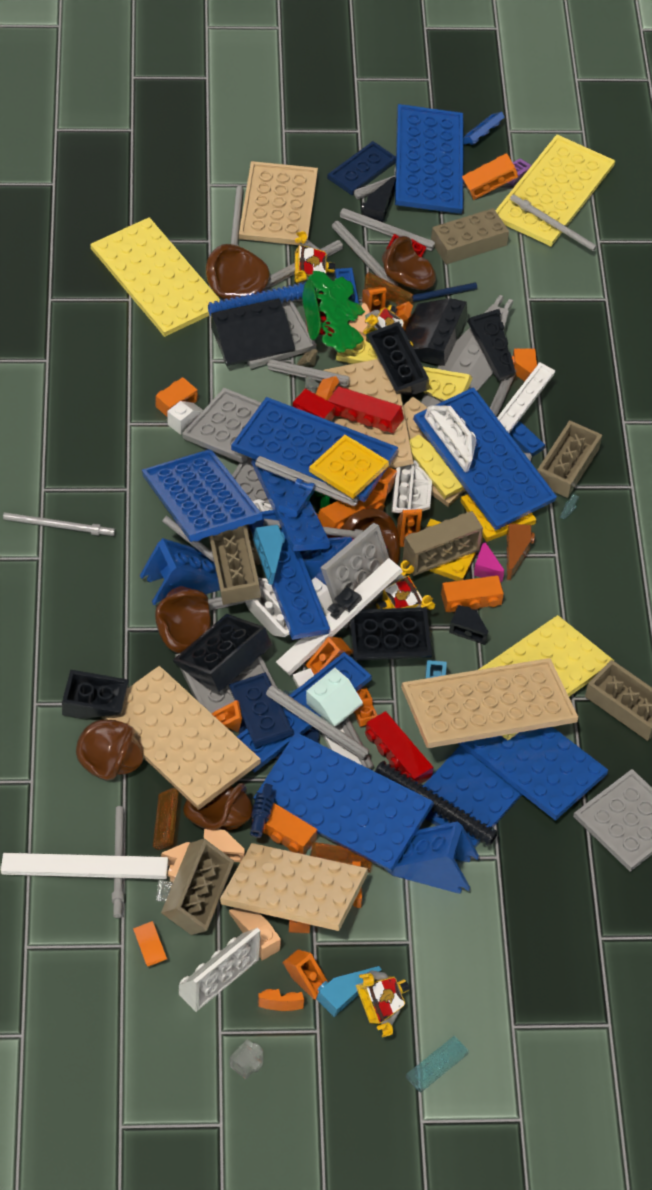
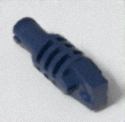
M265 783L262 793L257 792L251 814L253 823L250 835L256 838L262 836L265 822L270 818L275 798L270 796L273 787L271 784Z

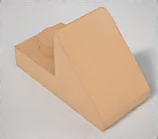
M190 842L176 846L161 854V857H168L169 860L168 866L170 867L167 876L170 877L171 886Z

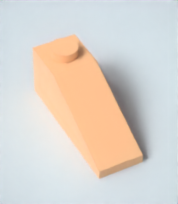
M239 908L229 910V914L243 933L255 928L260 930L259 957L261 960L280 951V937L260 913Z

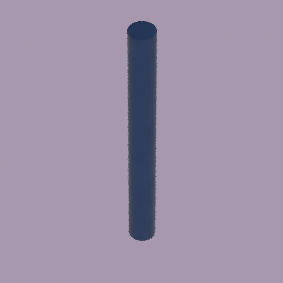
M477 283L410 295L409 299L410 302H416L477 289Z

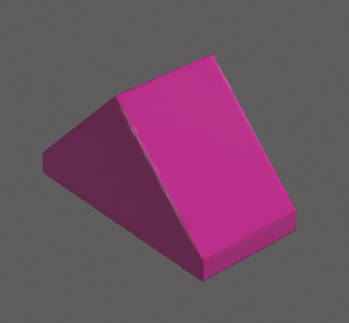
M483 543L475 564L474 576L483 578L498 575L500 582H502L504 569L488 545Z

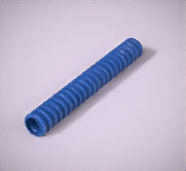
M306 282L303 284L298 283V285L293 284V286L288 285L287 288L283 286L282 289L278 287L277 290L274 288L272 291L267 290L261 293L256 292V294L251 293V295H241L240 298L236 296L235 299L231 297L229 300L209 302L208 312L211 316L213 312L278 298L281 303L284 301L288 302L289 300L294 301V298L298 300L299 297L302 299Z

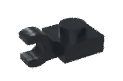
M347 586L334 599L335 603L331 604L327 610L331 612V617L338 619L345 610L350 612L362 600V597Z

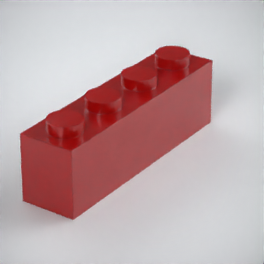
M340 386L337 387L328 400L336 405L334 416H340L382 431L394 433L404 419L401 405Z
M386 711L366 722L365 735L367 739L371 742L373 741L379 753L389 760L392 768L395 767L397 771H402V774H406L407 778L411 777L412 781L416 780L418 784H422L431 778L434 767Z

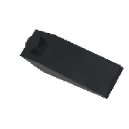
M396 177L390 178L368 196L366 203L363 202L361 207L363 215L384 222L395 191Z

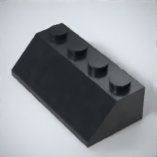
M399 321L366 334L396 394L413 396L429 389V377Z

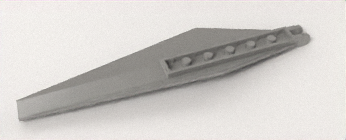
M499 295L495 303L486 312L500 309V319L505 328L507 316L514 301L509 299L505 307L501 308L500 305L504 297ZM471 328L456 341L445 366L439 365L437 368L471 375L473 379L468 390L474 387L477 392L493 375V370ZM426 393L421 401L426 407L443 402Z

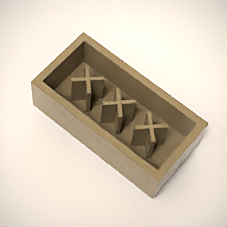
M492 208L432 227L431 240L435 242V249L447 265L507 246L509 230L495 209Z
M569 420L537 469L553 492L569 498L600 449L602 434Z
M473 511L466 514L462 513L453 519L444 520L440 524L426 527L419 532L410 533L404 540L402 560L410 562L407 567L409 568L410 565L414 567V571L411 574L415 576L479 551L483 527Z
M240 526L235 530H228L216 536H209L223 605L261 598L247 526Z
M610 660L588 683L585 697L649 741L652 737V687L613 660Z
M205 838L189 843L161 913L190 935L207 931L234 860Z

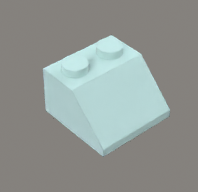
M336 668L332 669L306 691L307 705L335 727L363 705L350 680Z

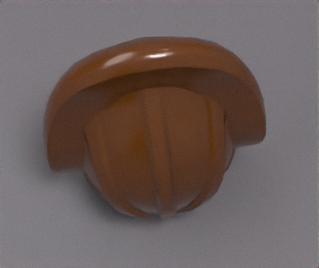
M401 236L395 239L390 248L384 251L382 255L384 270L396 282L416 290H427L435 284L436 273L427 259L416 254L412 246V240L409 237Z
M179 586L171 590L158 604L155 611L156 625L163 642L170 650L178 654L181 653L211 627L209 602L205 593Z
M107 719L95 721L83 730L77 741L76 756L84 769L92 775L103 780H113L117 775L130 773L141 765L143 749L135 737L136 730L132 726L117 720Z
M240 783L235 788L230 786L199 810L186 800L183 812L191 822L207 830H233L244 825L251 818L253 809L246 795V785Z

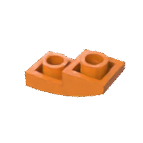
M337 376L323 379L316 391V395L328 401L336 390L335 387L340 382Z
M367 687L357 691L363 702V705L354 711L360 727L366 726L367 721L378 716Z
M153 921L133 928L147 967L167 959Z
M267 989L258 993V1006L276 1011L300 1010L304 1007V997L302 992H289L281 996L279 989Z

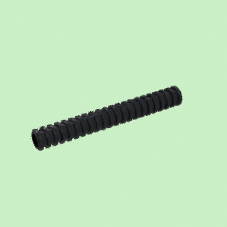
M385 761L380 762L376 767V773L432 800L434 803L431 808L433 813L437 812L439 817L443 816V819H448L449 823L458 821L466 833L469 832L470 836L474 835L476 840L480 839L481 843L485 842V845L489 846L496 839L497 830H492L490 826L487 827L486 823L482 824L481 820H476L474 816L470 817L471 815L469 813L466 814L465 810H460V807H455L453 803L449 804V801L444 800V797H439L437 793L433 794L432 790L428 791L427 787H423L421 783L418 784L416 780L412 781L411 777L407 778V775L402 774V771H397L395 767L391 768L392 766L386 764Z

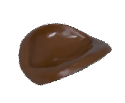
M223 244L216 247L209 255L206 264V276L211 289L222 299L229 300L231 297L235 299L236 296L240 298L241 295L261 293L269 280V268L263 260L250 251L237 245Z
M368 508L356 512L347 519L341 529L364 531L373 523L379 525L385 546H387L389 558L398 565L400 552L397 528L392 518L386 512L380 509Z

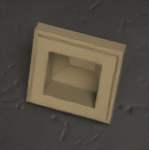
M313 349L304 353L297 365L315 367L317 350Z

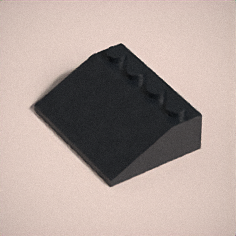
M279 298L211 313V328L226 366L295 351L286 314Z
M448 298L417 304L405 329V333L413 343L412 347L420 361L445 366L468 317L466 301Z
M427 607L362 609L348 622L354 660L432 658Z
M226 614L175 657L173 662L206 688L220 692L259 656L264 654L272 646V642L264 626Z

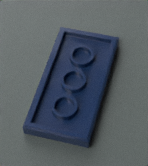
M372 141L327 175V179L350 195H354L356 189L366 186L396 163V156Z
M266 672L229 684L234 701H239L242 719L255 748L293 735L281 705L266 695L268 688L271 686Z

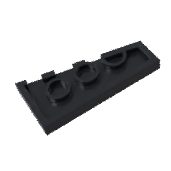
M500 309L470 317L467 321L498 381L513 377L516 373L511 352H509L507 346L508 340L504 335V325L500 319Z

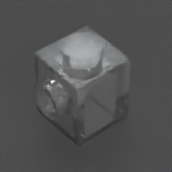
M248 1039L230 1056V1067L244 1079H247L253 1072L259 1071L264 1063L262 1048L257 1043H252Z

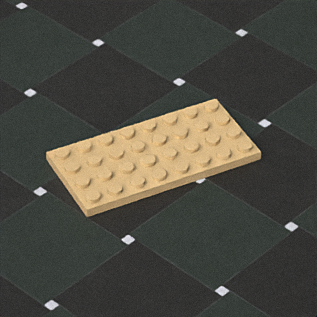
M378 359L323 370L350 377V383L347 387L337 385L336 389L340 386L401 405L403 410L401 394L395 393ZM405 415L394 433L350 421L340 416H334L331 422L397 446L398 453L389 465V468L414 464Z
M551 658L402 682L401 688L427 748L565 725L578 721V715Z
M160 666L127 688L121 715L102 716L104 720H117L132 726L136 730L135 737L142 746L143 758L198 810L261 763L260 758Z

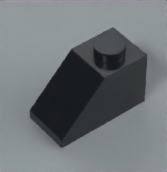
M458 605L450 623L449 633L486 645L489 631L478 612L470 607Z

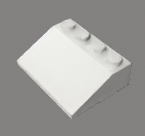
M255 928L242 933L237 938H232L223 950L216 951L207 963L200 964L191 976H186L179 983V995L195 1012L259 961L260 930Z

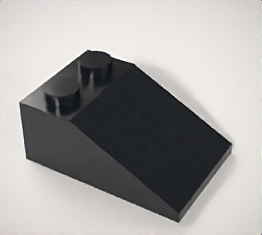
M70 669L62 700V715L76 718L121 715L129 679Z

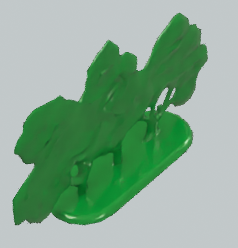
M313 271V274L308 277L304 285L302 295L310 339L315 340L320 333V328H322L326 332L322 337V342L326 346L334 347L338 353L345 352L346 349L353 350L357 344L364 340L358 330L348 324L349 320L355 321L358 318L357 315H362L365 311L358 303L348 299L353 294V284L344 277L336 278L332 281L325 272ZM317 298L321 299L319 307L317 303ZM319 311L326 314L324 322H321ZM325 326L331 327L332 329H334L335 332L332 333L328 331V327Z

